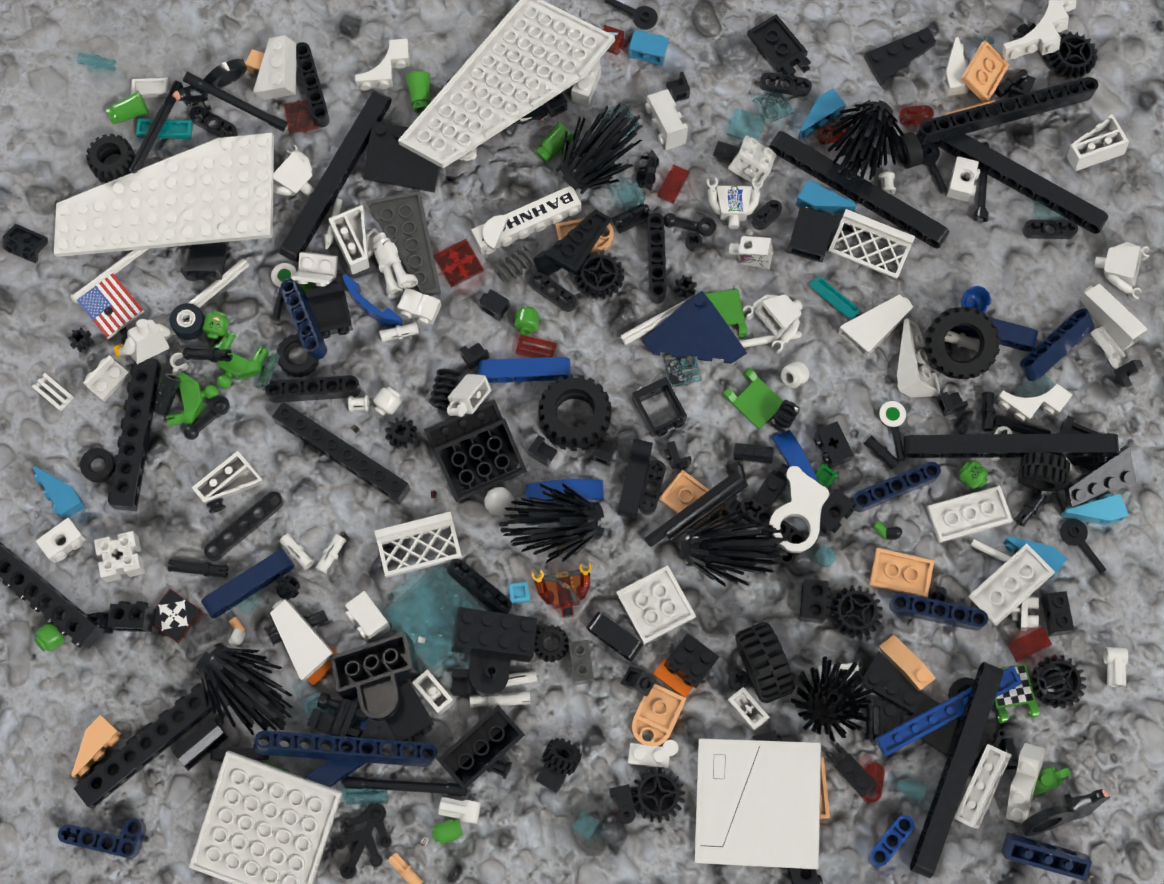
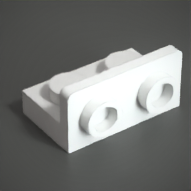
M109 355L107 358L102 359L98 367L86 376L83 383L92 393L105 402L130 376V373Z

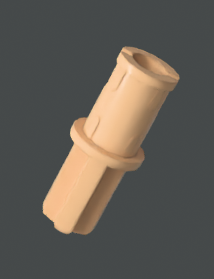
M394 853L388 859V862L400 874L399 877H403L408 884H422L424 882L411 869L412 866H409L398 853Z

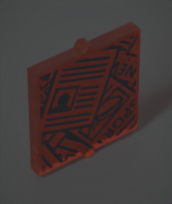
M298 100L295 103L284 105L290 134L305 133L308 130L319 128L313 121L308 100L301 102Z

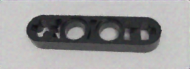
M461 559L451 561L447 572L455 581L491 611L509 613L512 608V602L509 598ZM468 578H473L477 584H470ZM483 591H489L492 597H486Z

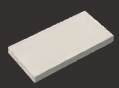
M1000 485L926 507L938 543L1013 522Z
M1026 543L968 597L979 609L985 611L988 618L997 626L1047 581L1055 571Z

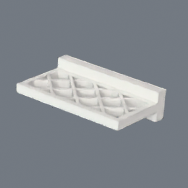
M846 209L828 252L898 279L915 236ZM843 225L852 226L854 233L844 236L842 231ZM865 231L869 233L871 240L862 243L858 234ZM855 235L859 244L850 248L846 239ZM885 239L888 247L879 250L876 240ZM843 240L847 248L846 250L838 251L834 249V246L837 242ZM873 242L876 251L867 255L863 246ZM898 245L905 247L904 254L896 257L893 247ZM861 247L864 256L860 258L854 257L851 250ZM890 249L894 258L884 262L881 252ZM878 254L881 263L877 265L871 264L868 257ZM895 261L898 267L896 274L888 271L886 264Z
M451 512L374 531L386 578L450 562L454 559H462ZM451 528L452 533L448 540L439 535L443 529ZM429 533L434 536L429 544L420 540L423 534ZM410 538L414 540L410 549L401 545L404 539ZM437 538L445 542L440 551L432 547ZM392 543L395 545V548L389 554L383 550L382 545ZM418 543L426 547L421 556L413 552ZM448 545L456 548L457 554L448 556L443 552ZM398 548L407 552L402 561L394 557ZM429 549L438 554L435 560L429 561L424 558ZM410 554L419 558L417 563L412 566L405 563ZM391 559L400 563L396 570L388 571L387 565Z

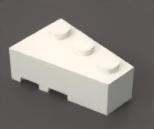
M668 89L648 95L647 103H645L647 113L651 114L653 118L651 119L652 126L659 133L657 135L659 143L664 145L665 150L686 144L688 126L686 123L682 124L680 120L682 115L680 112L677 113L676 104Z
M363 205L328 219L331 231L352 275L369 268L365 214Z
M236 451L195 484L192 489L206 505L213 500L225 499L264 484V482L239 451Z

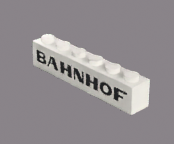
M568 186L505 214L504 216H508V221L495 250L501 246H509L519 238L524 239L535 231L540 232L546 226L560 223L564 218L574 217L579 214L581 202L575 190ZM485 224L471 229L472 237L481 255L491 254L495 251L490 249L484 241L482 232Z

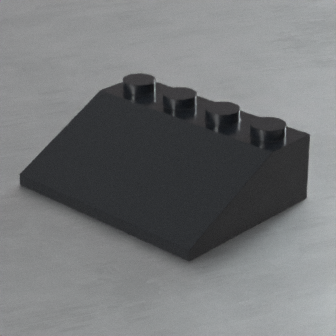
M374 121L369 138L363 179L435 193L441 167L399 145L398 139L409 127Z

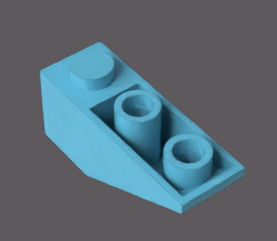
M1113 493L1102 496L1101 500L1095 501V499L1084 502V505L1067 506L1061 517L1109 525L1124 520L1129 514L1121 494L1113 496Z

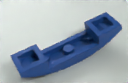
M343 275L349 295L364 313L389 326L403 325L400 316L388 307L381 312L359 294L361 289L357 282L348 275Z
M788 430L786 433L773 436L772 439L779 453L783 455L788 467L797 466L807 476L818 482L803 449L793 433Z
M562 479L526 484L527 498L534 497L547 501H556L558 499L542 493V491L549 493L551 491L540 487L539 483L563 493L565 488L562 486V483H564L588 501L604 500L603 480Z

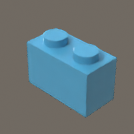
M634 30L629 46L628 58L663 66L668 50L669 38H665L662 35L649 34L646 31Z

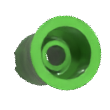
M415 71L407 74L405 79L409 88L413 112L421 114L431 103L430 73Z
M139 91L112 104V106L106 109L113 124L123 123L127 120L149 114L147 105Z
M559 122L555 124L549 134L534 150L535 154L544 163L553 159L563 150L565 131L568 132V145L571 142L573 135Z

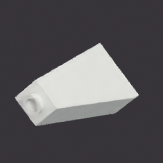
M1101 284L1095 287L1091 285L1083 291L1084 295L1080 301L1098 324L1107 330L1122 351L1135 344L1148 330Z
M899 294L843 324L839 329L838 335L866 359L911 313L913 306L907 298Z
M280 600L272 607L274 610L270 614L299 678L306 681L335 653L288 600Z

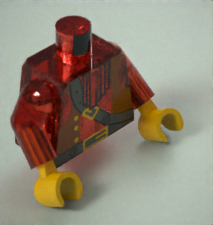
M581 561L580 570L544 575L541 568H539L540 574L538 576H535L533 570H531L537 593L548 605H552L553 609L561 608L563 618L573 617V606L580 605V600L586 597L590 588L589 572L591 571V562L589 561L588 568L582 567Z

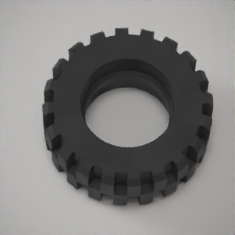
M956 307L944 311L932 321V324L926 331L927 335L924 343L926 344L925 352L928 355V360L938 372L954 379L978 377L989 370V367L995 363L996 356L999 355V343L1001 341L998 337V328L993 324L994 321L986 316V313L978 311L976 308ZM959 325L973 328L980 338V348L977 354L967 361L954 360L947 354L944 347L946 334L953 327Z
M567 375V379L563 380V377L557 379L556 384L551 382L548 385V390L543 391L542 399L539 400V424L541 429H543V434L546 438H550L553 445L559 444L561 449L566 450L569 447L571 451H577V448H582V451L586 450L588 445L595 446L598 444V440H602L605 432L609 429L611 402L607 392H603V386L600 383L596 385L595 380L592 378L585 380L584 375H578V378H573V375ZM580 399L591 406L593 416L583 426L569 427L558 419V407L567 400Z
M761 622L738 631L735 635L739 655L759 700L762 703H770L792 694L795 690L793 675L781 643L770 624Z

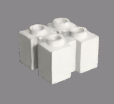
M133 531L118 534V540H113L111 537L94 540L96 554L103 560V562L98 563L100 577L106 583L122 579L121 574L125 573L129 577L145 574L143 559L136 553L141 551L139 537Z

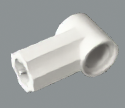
M1105 647L1103 660L1104 664L1107 665V686L1125 687L1128 650L1127 648Z
M442 797L438 815L477 824L481 803Z

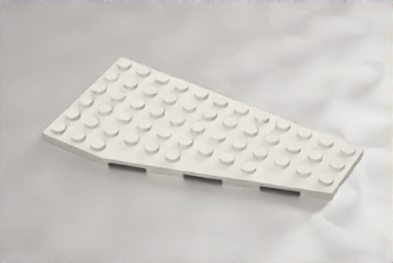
M519 0L398 139L399 145L441 168H445L583 79L614 43L615 36L543 0Z
M272 133L217 138L140 169L135 174L130 173L56 203L54 255L62 257L272 238L274 135Z

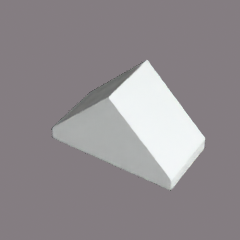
M744 687L728 699L740 720L752 730H756L770 718Z

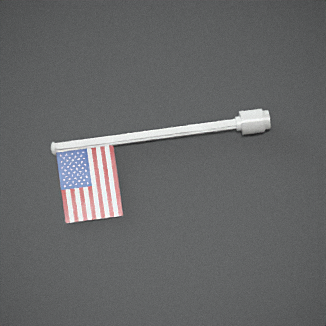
M148 249L131 251L74 295L71 294L70 296L74 303H79L107 339H110L145 312L117 279L115 274ZM111 307L113 309V313L111 315H105V308Z

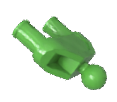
M226 330L219 344L214 345V347L220 350L229 349L236 335L232 332L229 334V331ZM258 346L252 360H247L234 353H228V355H233L230 362H217L221 371L225 373L217 378V385L222 389H227L232 384L231 377L242 380L259 375L262 371L261 365L269 351L262 346Z
M183 372L177 373L176 376L181 378L178 388L181 391L184 409L183 412L166 415L168 426L171 427L182 423L194 424L205 407L204 398L213 399L218 396V388L215 385H208L202 390L199 383Z

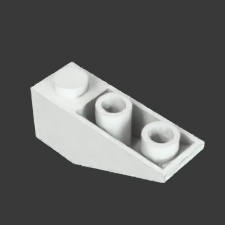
M959 37L955 38L943 77L947 96L965 94L969 91V88L960 80L968 67V61L964 59V47L960 43Z

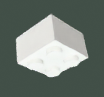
M365 591L345 605L348 610L345 612L354 626L356 624L359 625L357 630L365 641L375 642L392 630L387 620Z

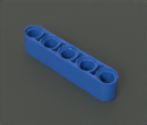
M545 357L481 360L478 362V375H486L488 383L557 381L560 377H563L564 380L567 379V375H571L570 358Z

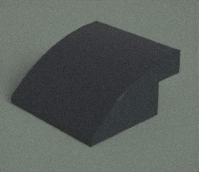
M494 399L480 404L473 414L465 413L462 417L452 416L423 429L456 502L527 472L505 418L501 416Z

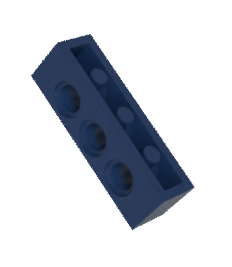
M1008 832L1001 851L1005 859L1087 881L1092 864L1087 854Z

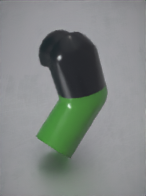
M880 520L873 526L885 540L899 539L903 533L902 529L898 526L886 528Z

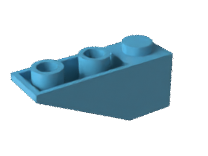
M833 88L819 96L800 129L799 140L804 137L808 138L816 129L824 128L828 125L829 121L839 119L844 114L839 112L845 109L846 104Z
M809 180L804 185L796 202L798 207H811L815 211L829 212L831 214H844L846 209L855 212L857 206L851 199L843 198L835 191L827 190L821 187L819 183Z
M36 466L33 467L36 473L33 476L39 485L42 484L45 488L42 492L48 501L52 500L54 504L52 509L57 516L61 515L66 519L86 508L78 493L71 486Z
M1009 536L1002 542L1005 548L1012 554L1017 553L1027 543L1055 571L1048 580L1058 572L1067 560L1064 555L1049 545Z

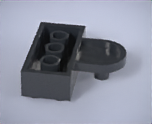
M458 607L455 613L451 652L470 654L468 680L474 691L483 696H494L500 693L508 683L511 660L528 663L534 656L537 618Z
M406 632L330 656L337 693L343 699H351L358 696L362 712L374 721L389 719L397 712L401 702L398 683L420 676L413 640Z

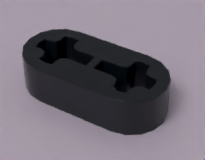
M777 200L767 202L753 215V227L757 230H763L781 215L782 204ZM771 207H777V211H772L769 214ZM765 216L763 223H757V219H762Z

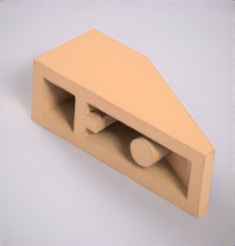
M892 635L878 646L892 665L918 692L936 679L925 664L895 635Z

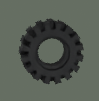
M545 625L544 628L538 629L534 646L536 655L545 662L551 661L552 663L556 660H561L566 655L569 647L566 632L561 627H555L554 625ZM549 636L557 638L559 642L557 649L553 651H548L543 646L545 638Z
M559 738L551 739L542 755V761L545 763L546 768L550 767L551 772L555 770L557 775L562 773V776H566V774L569 776L574 773L582 756L580 749H575L577 745H571L569 740L565 742L564 738H561V740Z

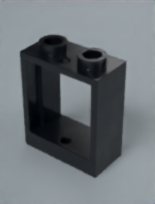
M667 377L632 393V401L652 438L655 436L661 437L673 427L677 429L685 424L687 414ZM665 391L678 417L655 428L641 402Z

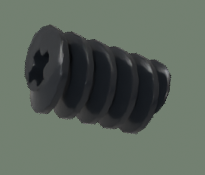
M443 368L438 369L436 372L437 376L434 379L435 384L432 387L433 391L430 394L429 404L439 410L447 411V404H450L448 396L452 393L451 390L456 388L452 384L459 383V380L454 377L460 376V373L452 369Z

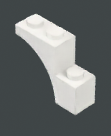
M408 39L389 40V49L383 61L374 69L355 75L357 89L368 91L376 88L388 89L393 87L392 68L403 69L410 67Z
M1056 384L1047 393L1032 398L1017 397L1003 390L996 399V402L1003 410H1009L1013 413L1017 420L1027 423L1040 406L1046 414L1056 417L1073 394Z
M1028 743L1024 744L1019 755L1017 772L1010 788L1006 819L1023 823L1028 818L1034 789L1043 764L1045 748Z

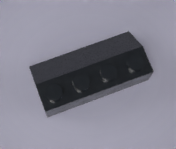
M497 705L439 757L437 761L458 785L465 790L523 738L525 734L503 709Z

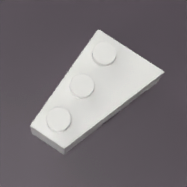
M285 35L269 38L253 90L254 94L264 100L296 95V43Z
M1111 114L1103 123H1099L1095 129L1089 133L1087 132L1071 144L1067 159L1074 171H1078L1124 155L1129 140L1113 114Z

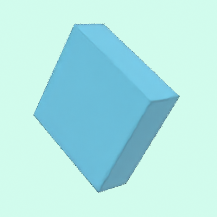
M528 581L508 584L512 604L530 602Z

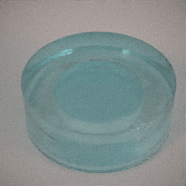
M821 547L815 555L817 564L821 567L831 566L835 561V552L829 547Z

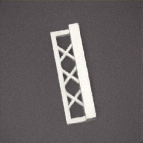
M987 744L954 819L972 828L979 829L1011 758V754Z

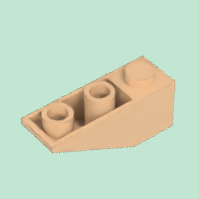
M99 715L85 730L71 774L74 778L80 779V777L82 778L87 775L91 770L90 767L105 756L104 752L119 741V736L122 733L105 717Z

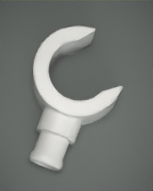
M175 353L170 358V364L173 367L172 375H176L188 368L187 363L180 366L175 365L177 359L184 357L182 353Z

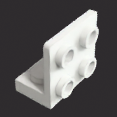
M746 135L738 154L730 163L728 169L750 183L755 178L754 184L759 186L761 179L764 181L770 174L776 153L772 149L758 143L756 139Z
M301 251L299 254L298 271L292 275V280H297L299 284L314 282L316 286H327V284L336 279L338 256Z

